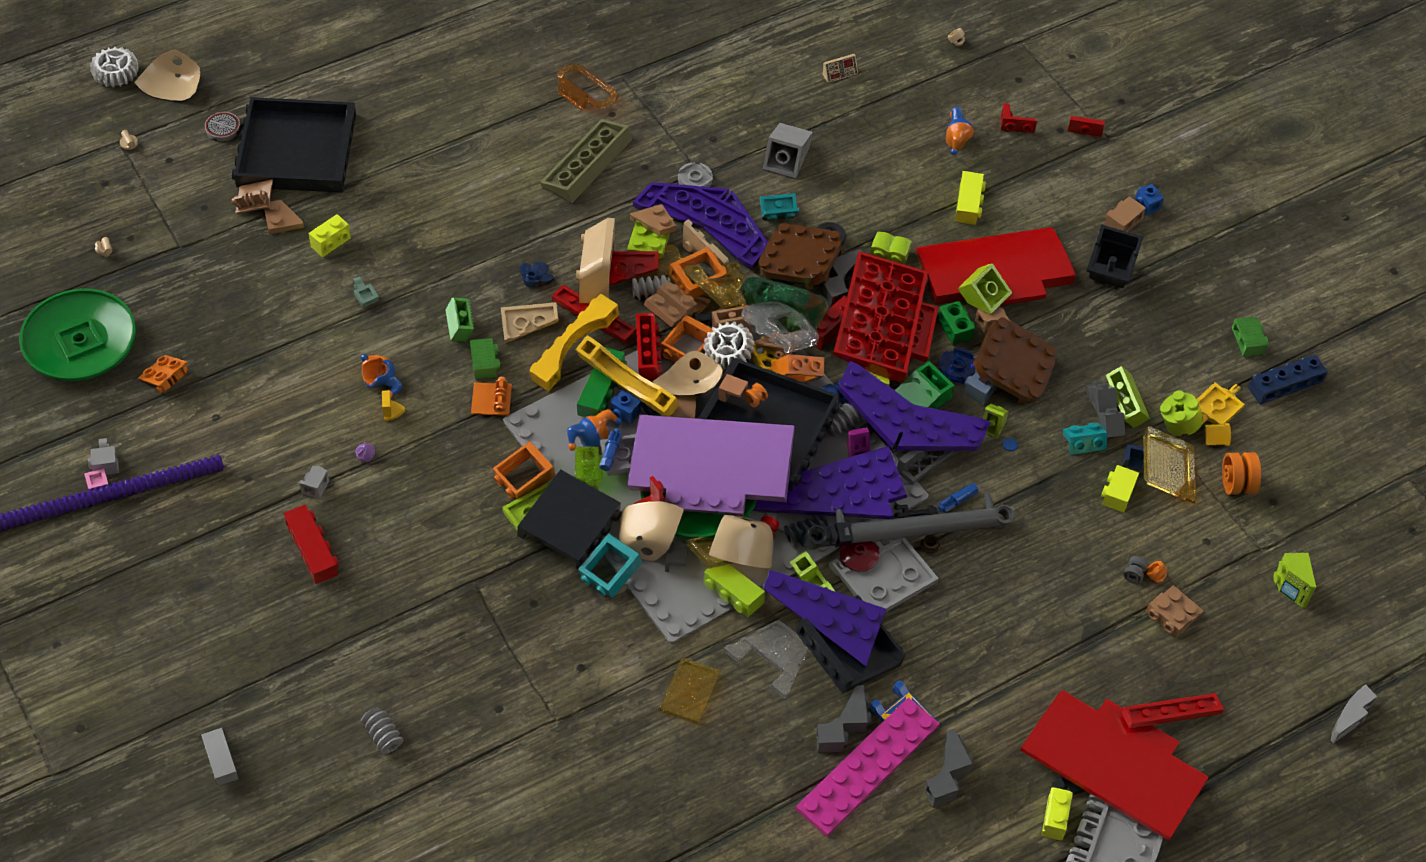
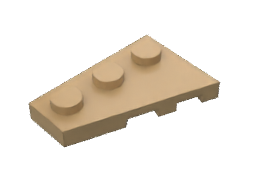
M689 219L686 220L683 225V247L691 253L709 247L711 252L716 254L721 266H724L728 271L729 259L714 244H709L704 238L705 235L701 231L697 232L692 227L693 223Z
M556 302L501 308L505 343L558 322Z

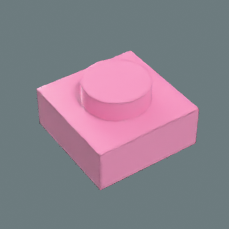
M104 468L84 473L88 489H91V491L95 487L99 489L100 486L106 487V484H108Z

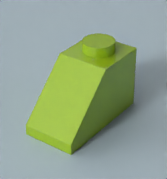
M988 405L983 419L990 422L986 434L998 438L1006 423L1009 411L1000 406Z

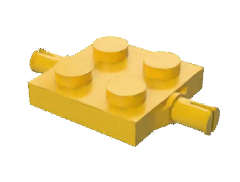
M1215 382L1201 394L1197 400L1202 412V424L1206 421L1214 425L1224 424L1234 418L1245 405L1235 396L1241 390L1240 386L1237 387V384H1235L1228 390Z

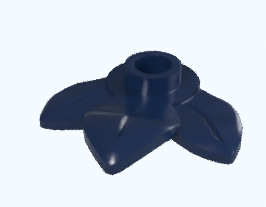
M536 262L533 265L523 263L520 266L522 280L528 287H535L539 282L548 283L554 279L552 274L547 273L548 265L544 262Z

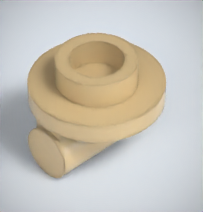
M127 130L121 132L123 137L120 139V146L123 149L131 150L138 145V140L135 136L130 135Z
M104 237L101 242L97 241L95 243V251L101 257L110 256L112 248L108 237Z

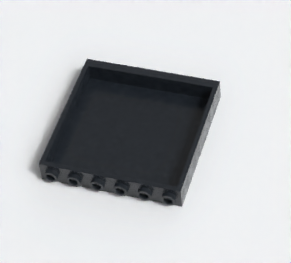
M250 97L249 104H246L247 116L243 118L244 130L240 132L241 143H238L237 146L238 156H235V169L232 170V180H235L236 187L272 179V189L343 193L357 115L355 103Z
M733 357L698 419L795 426L788 491L793 492L794 488L800 485L803 477L802 473L808 470L810 459L815 457L818 450L817 445L819 442H823L826 434L825 430L831 427L832 417L834 414H838L841 404L838 403L839 395ZM728 374L747 381L748 389H752L755 383L761 384L767 391L768 398L765 401H760L757 407L750 406L746 402L744 395H741L739 398L730 395L727 401L724 402L719 400V386Z

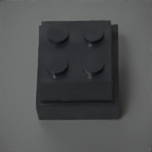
M1101 224L1086 271L1090 273L1089 279L1124 288L1125 284L1130 282L1143 236Z

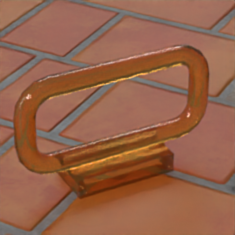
M571 63L557 71L556 76L559 80L558 93L580 110L585 109L587 103L597 108H604L618 99V92L581 64ZM571 70H578L611 94V97L604 101H597L563 75Z

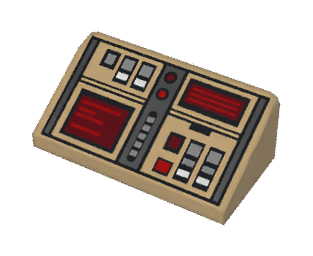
M855 54L824 62L823 76L827 82L858 74Z

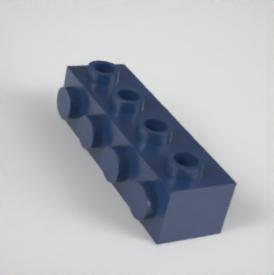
M1316 355L1304 357L1297 362H1289L1285 366L1272 368L1262 374H1255L1251 379L1248 389L1258 403L1263 404L1323 383L1328 371Z

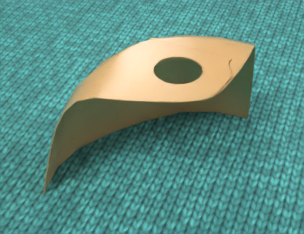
M171 50L158 56L134 83L150 96L166 100L183 101L190 98L196 92L200 79V68L197 63L182 52ZM172 57H180L182 64L179 66L175 65L172 62ZM175 74H181V76L178 78Z
M691 351L680 358L667 372L652 382L672 395H694L705 393L713 388L720 380L723 370L709 356L699 351ZM697 358L700 360L701 367L698 370H693L690 367L691 359ZM699 380V383H693V381Z
M663 501L629 505L622 510L620 516L619 541L638 553L641 559L648 561L657 560L669 549L684 509ZM637 536H642L643 539L637 540L636 538ZM644 547L649 548L653 551V554L645 555L641 552V549Z
M724 515L717 529L709 555L742 565L771 568L773 561L772 530L768 524L740 515Z

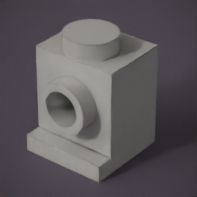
M312 466L310 472L305 474L304 481L301 480L299 483L301 494L320 499L329 483L328 471L320 466Z

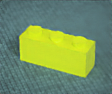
M968 171L962 172L955 222L976 225L977 218H981L982 208L979 205H983L984 195L981 194V192L985 191L986 182L983 181L984 174Z

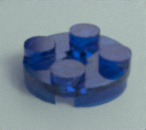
M954 348L953 351L949 352L947 350L940 358V372L949 380L963 384L969 376L975 374L976 368L973 367L974 355L963 348ZM961 363V367H957L954 364Z

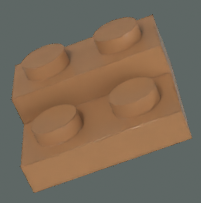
M669 281L659 287L657 292L646 299L644 306L670 327L678 324L685 315H691L697 305L692 296L684 294L678 285L672 284Z
M1173 585L1165 593H1160L1149 603L1146 613H1148L1151 619L1161 624L1168 633L1177 638L1203 614L1204 610Z

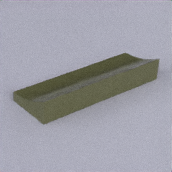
M601 119L540 182L542 188L548 189L573 203L633 140L629 126Z

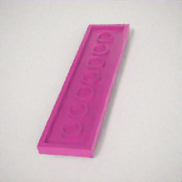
M908 697L796 806V811L823 835L828 837L939 728L940 723Z

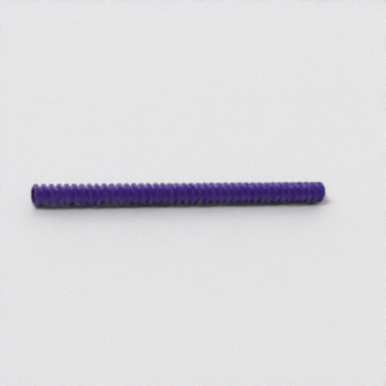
M217 454L216 457L210 456L209 459L205 457L202 461L198 459V462L192 461L191 464L187 462L186 465L180 464V467L174 466L172 469L169 467L168 470L162 469L161 472L155 471L156 473L154 474L150 472V475L143 474V477L139 475L136 479L134 477L131 480L125 479V482L119 481L117 484L113 482V485L106 484V487L100 486L99 489L95 487L92 491L88 489V492L81 491L82 493L80 494L78 492L75 495L69 494V497L63 496L62 499L58 497L55 501L53 499L50 502L44 501V504L40 502L36 506L35 504L31 505L32 507L25 506V509L19 508L18 511L14 509L11 513L10 511H7L6 514L0 513V532L1 529L8 530V527L12 529L15 525L17 527L20 524L26 525V522L33 523L34 520L37 522L41 518L42 520H45V517L52 518V515L56 517L59 513L63 515L66 511L70 513V510L77 511V508L81 510L85 506L88 508L89 505L95 506L96 503L101 504L103 501L105 503L108 502L107 500L114 501V498L118 500L121 496L125 498L126 495L132 496V493L138 494L140 491L143 493L144 490L150 491L151 488L157 489L158 486L162 488L163 485L169 486V483L175 484L176 481L180 483L183 479L187 481V478L193 479L194 476L198 478L199 475L205 476V473L211 474L213 471L215 473L217 470L223 471L224 466L221 455Z

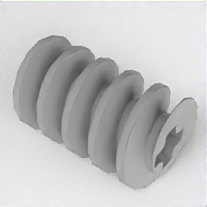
M662 275L660 280L658 276H654L653 281L650 277H647L646 282L643 277L639 278V282H637L636 278H633V297L637 296L638 300L641 301L642 295H644L645 299H648L649 295H654L659 287L668 281L670 282L669 276L666 279L665 275Z
M849 402L848 404L845 403L842 405V408L840 407L838 414H834L832 425L826 430L835 438L834 431L840 435L841 427L847 431V424L853 427V420L860 423L859 417H862V415Z
M377 707L366 712L361 722L365 726L366 731L369 732V736L373 739L374 744L377 745L378 751L382 754H388L396 750L403 743L404 739L399 737L400 732L395 730V724H391L392 719L387 717V711H381Z

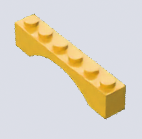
M601 293L597 298L592 299L586 310L581 311L574 323L568 325L563 335L557 337L551 348L544 351L539 361L532 364L529 370L531 381L549 392L561 379L562 363L570 348L588 333L608 327L619 315L618 304Z
M587 335L575 349L581 359L660 415L671 417L680 404L675 396L633 371L590 336Z

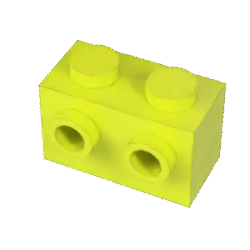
M335 215L309 232L311 248L321 257H324L351 239L349 224L339 215Z

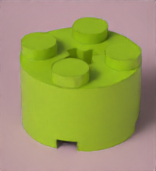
M1175 391L1160 406L1165 426L1168 432L1175 436H1182L1181 434L1187 433L1191 435L1199 430L1202 425V412L1198 400L1189 393Z

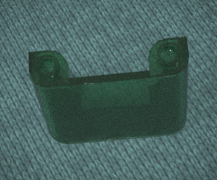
M756 276L747 278L740 288L752 315L760 316V312L765 309L772 311L775 304L803 311L802 318L807 321V329L814 332L817 331L829 307L826 298L806 289Z

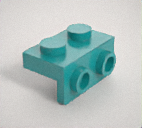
M795 193L760 196L759 198L762 219H767L768 221L777 220L778 217L792 219L799 213Z
M1089 423L1085 426L1073 425L1063 429V436L1069 442V453L1071 455L1107 449V432L1099 423Z

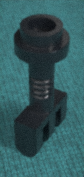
M908 504L894 505V510L902 509V513H894V517L906 518L938 514L937 507H933V505H928L926 510L908 511Z

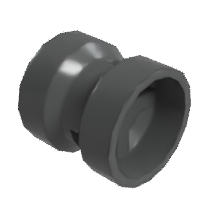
M1132 556L1128 562V567L1123 573L1124 578L1133 584L1141 583L1144 577L1143 573L1147 571L1149 566L1148 562L1142 557Z

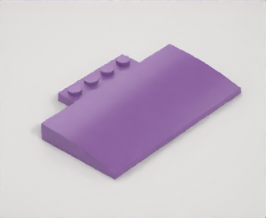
M640 415L628 487L633 491L651 492L649 477L654 476L657 481H661L665 490L663 493H666L665 502L675 504L683 508L684 511L744 516L746 499L786 502L795 426Z

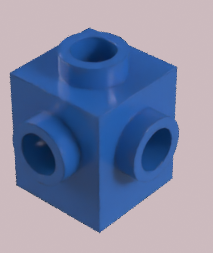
M1153 184L1140 187L1135 197V201L1146 207L1144 212L1146 216L1161 210L1164 200L1160 191Z
M623 390L617 396L615 395L610 402L611 411L629 425L641 412V401Z

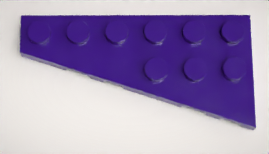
M770 569L763 589L802 619L807 618L817 631L866 667L886 608Z

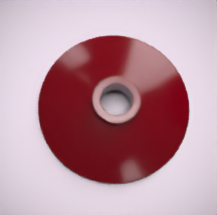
M873 541L851 543L849 546L840 548V559L847 568L853 571H868L878 563L879 549Z

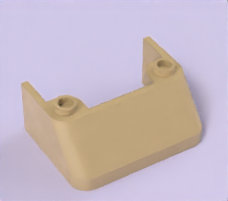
M606 218L585 230V234H581L583 252L580 270L576 271V281H579V303H590L600 293L609 298L612 251H615V218Z

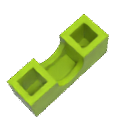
M807 551L790 561L793 571L800 580L835 591L831 584L824 579Z

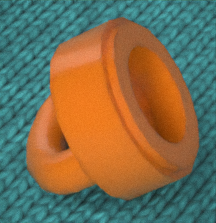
M1155 561L1149 565L1146 574L1155 583H1161L1167 576V567L1162 561Z

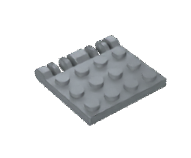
M905 538L882 540L885 546L879 540L873 541L879 549V560L868 571H853L842 563L840 557L829 562L830 569L835 575L839 576L855 597L859 595L865 602L886 608V613L938 583L939 578Z
M1090 793L1089 801L1086 804L1087 808L1095 812H1102V814L1098 815L1089 811L1083 812V819L1080 821L1074 843L1082 848H1089V851L1073 847L1070 849L1066 862H1155L1163 837Z

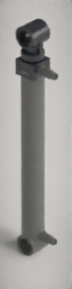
M990 493L984 495L986 509L850 524V521L845 522L842 510L837 509V523L834 526H812L805 533L803 543L808 549L816 550L819 547L834 545L835 548L846 547L851 543L985 528L1002 529L1013 520L1014 512L1008 505H1000L994 508ZM999 514L1004 517V520L999 517ZM811 534L816 535L819 541L814 540Z

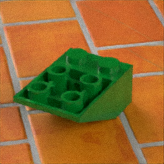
M928 361L916 369L895 391L914 405L937 409L952 399L955 385Z

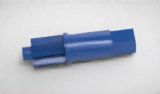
M618 428L610 432L606 442V448L600 463V469L604 471H610L623 436Z
M971 483L958 492L949 495V497L939 502L938 510L940 512H948L954 507L959 506L960 503L979 492L978 487L975 483Z

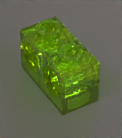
M575 447V477L599 490V482H602V471H599V466L603 456L599 454V447Z

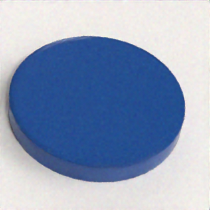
M1006 438L1003 441L1004 449L1008 451L1016 450L1018 443L1015 439Z

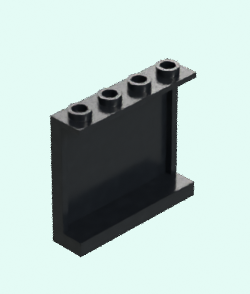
M560 469L519 523L517 536L523 540L527 535L576 562V569L578 570L590 556V553L601 543L603 535H608L611 530V524L619 520L622 511H620L621 502Z
M856 595V599L862 600L859 595ZM807 618L800 621L796 631L797 635L842 694L900 667L906 655L902 647L895 642L891 633L882 624L866 667L817 631Z

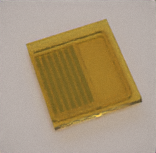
M1147 426L1146 434L1143 436L1145 481L1150 486L1194 504L1196 502L1194 445Z

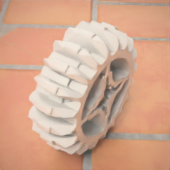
M116 46L113 49L108 47L107 50H101V53H96V57H92L91 73L100 85L105 84L106 87L112 85L113 88L119 85L121 87L122 84L127 85L128 81H133V77H137L138 61L133 52H130L128 49L124 50L123 47L117 49Z
M727 321L723 326L719 323V328L712 327L713 332H708V338H704L705 355L715 360L714 362L718 363L723 370L729 366L733 357L746 362V359H751V353H754L753 347L755 343L753 335L747 327L744 328L741 323L737 325L735 321L731 325ZM720 341L721 343L718 345V348L715 350L716 345H717L718 342ZM743 342L742 347L738 350L737 348L740 346V343Z

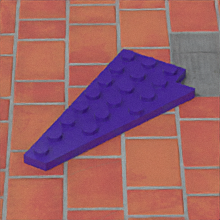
M889 446L804 471L800 485L796 486L793 492H787L786 502L757 500L753 511L836 516V510L841 509L844 517L894 519L889 503L907 498V493Z

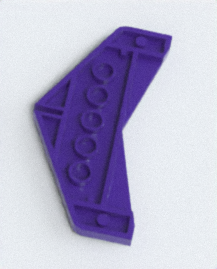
M654 182L650 183L633 201V207L639 210L662 204L671 218L682 222L689 219L694 225L703 227L736 259L751 270L759 263L760 256L768 243L733 190L729 194V189Z
M852 361L849 362L838 386L839 392L891 448H893L897 437H902L896 450L976 451L980 448L990 424L989 421L982 418L914 405Z

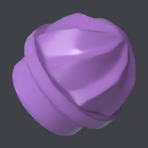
M364 442L359 444L355 451L356 457L362 462H369L375 455V449L370 443Z

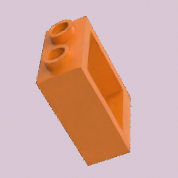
M707 247L671 263L669 275L684 294L696 298L726 284L727 270L718 262L716 254ZM706 260L715 275L692 284L683 270Z
M685 315L661 343V355L675 363L686 355L673 347L685 333L703 342L697 351L705 354L704 338H708V332H713L712 328ZM697 358L691 359L690 367L694 370L700 360Z
M788 354L772 361L771 371L808 383L824 376V357Z
M531 441L493 468L495 473L493 478L499 486L503 485L506 488V494L511 499L515 498L516 500L543 486L556 476L554 467ZM530 458L542 472L516 490L505 476Z

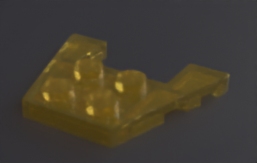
M738 262L725 263L724 267L729 277L709 279L699 264L687 265L684 272L723 310L746 305L750 308L754 302L747 286H744L742 281L744 279L743 273H739L738 269L740 266Z

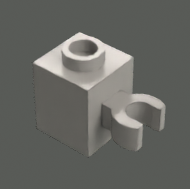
M107 438L99 439V448L91 449V457H88L89 469L95 471L104 468L106 475L119 473V465L115 446L109 447Z

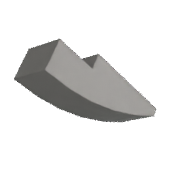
M1366 684L1352 696L1340 714L1332 732V743H1335L1362 724L1368 715L1366 710L1373 705L1377 696Z
M222 728L201 734L217 786L238 780Z

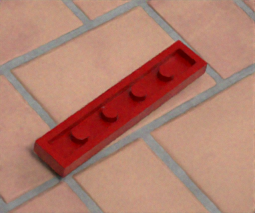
M562 285L552 295V301L577 316L581 311H585L590 304L579 303V294L565 285ZM618 317L608 327L600 329L623 344H626L636 334L635 327Z
M1216 693L1126 706L1123 707L1122 714L1129 728H1137L1220 715L1223 713L1224 708Z

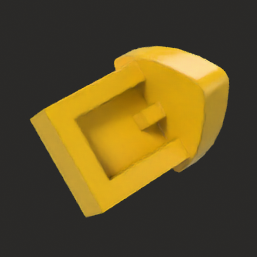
M390 390L382 391L384 421L393 420L401 416L405 412V407L391 400Z
M1229 423L1205 425L1206 445L1230 446L1231 428Z

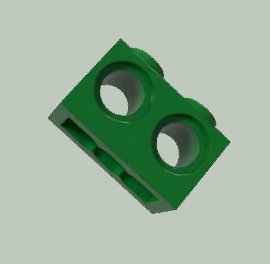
M960 301L939 307L937 319L952 345L973 339L974 331L976 330L973 321H970L967 310L961 305Z

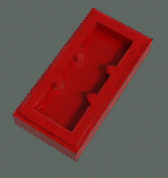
M1071 115L1067 131L1102 137L1105 121Z

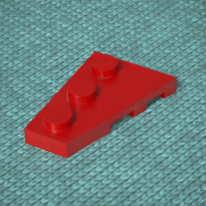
M612 251L609 286L658 271L659 251Z

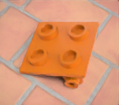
M168 355L161 356L157 359L156 363L143 371L138 380L156 385L155 389L158 393H165L171 385L173 386L175 382H178L187 374V361Z
M499 377L496 383L474 382L471 414L509 416L512 384H508L505 377Z

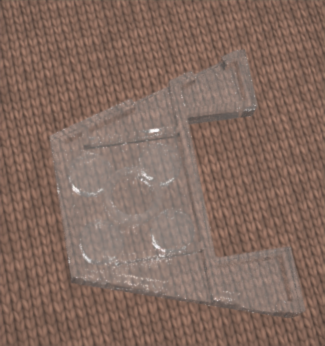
M780 620L757 630L755 634L749 637L745 636L739 639V642L733 645L729 644L724 647V652L736 662H739L753 649L783 673L771 684V689L784 699L787 698L808 651L807 646L797 633Z

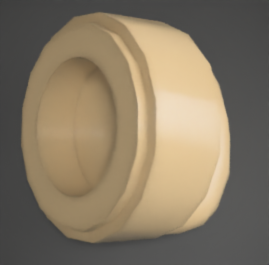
M958 28L948 35V39L955 46H961L965 41V33L962 28Z

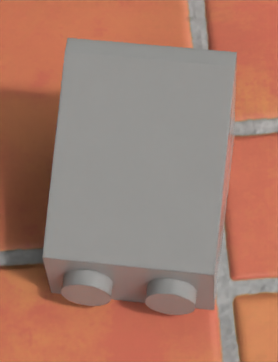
M779 123L769 136L763 169L796 178L809 150L813 132Z

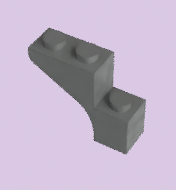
M861 249L837 257L829 272L831 278H829L826 284L822 282L821 294L830 307L843 296L847 297L848 290L845 284L852 277L858 251L862 252Z
M1103 381L1091 382L1092 385H1085L1086 393L1098 414L1100 425L1107 432V438L1125 435L1124 413L1117 410L1116 388L1110 386L1109 383H1103Z
M864 685L855 687L843 713L837 720L817 725L818 753L843 752L844 744L848 743L847 733L866 732L867 724H871V714L866 710V706L869 705L868 693L864 692Z
M954 728L947 732L944 743L942 771L935 777L926 780L924 791L932 807L956 799L959 785L955 778L969 774L973 764L971 754L966 752L961 735H957Z

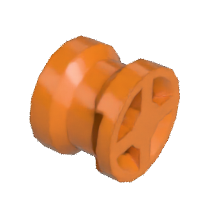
M755 383L752 389H747L743 393L746 402L752 407H757L760 401H765L768 398L767 391L759 383Z

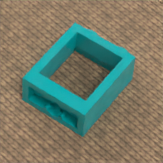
M608 534L578 569L581 575L580 579L588 586L591 584L595 586L596 591L602 596L607 595L613 598L642 564V560L638 553ZM610 549L627 562L607 584L591 573V571Z

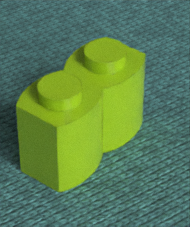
M877 232L871 246L870 255L905 265L911 250L912 241L904 237H894L886 232Z

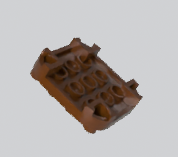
M786 223L780 224L760 256L759 268L761 275L769 283H773L774 279L805 283L806 289H813V285L822 282L826 284L829 280V272L837 256L842 255L843 249L840 233L820 228L788 225Z
M1001 317L985 332L986 336L976 359L973 361V367L976 368L980 376L979 380L983 384L989 381L1017 397L1016 403L1023 405L1024 403L1035 402L1045 391L1055 364L1056 349L1014 322Z

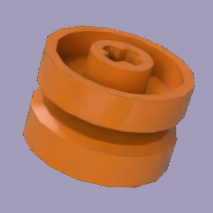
M1237 452L1225 454L1222 465V480L1224 490L1228 495H1239L1242 491L1246 495L1258 493L1261 484V465L1257 453L1244 452L1241 456Z

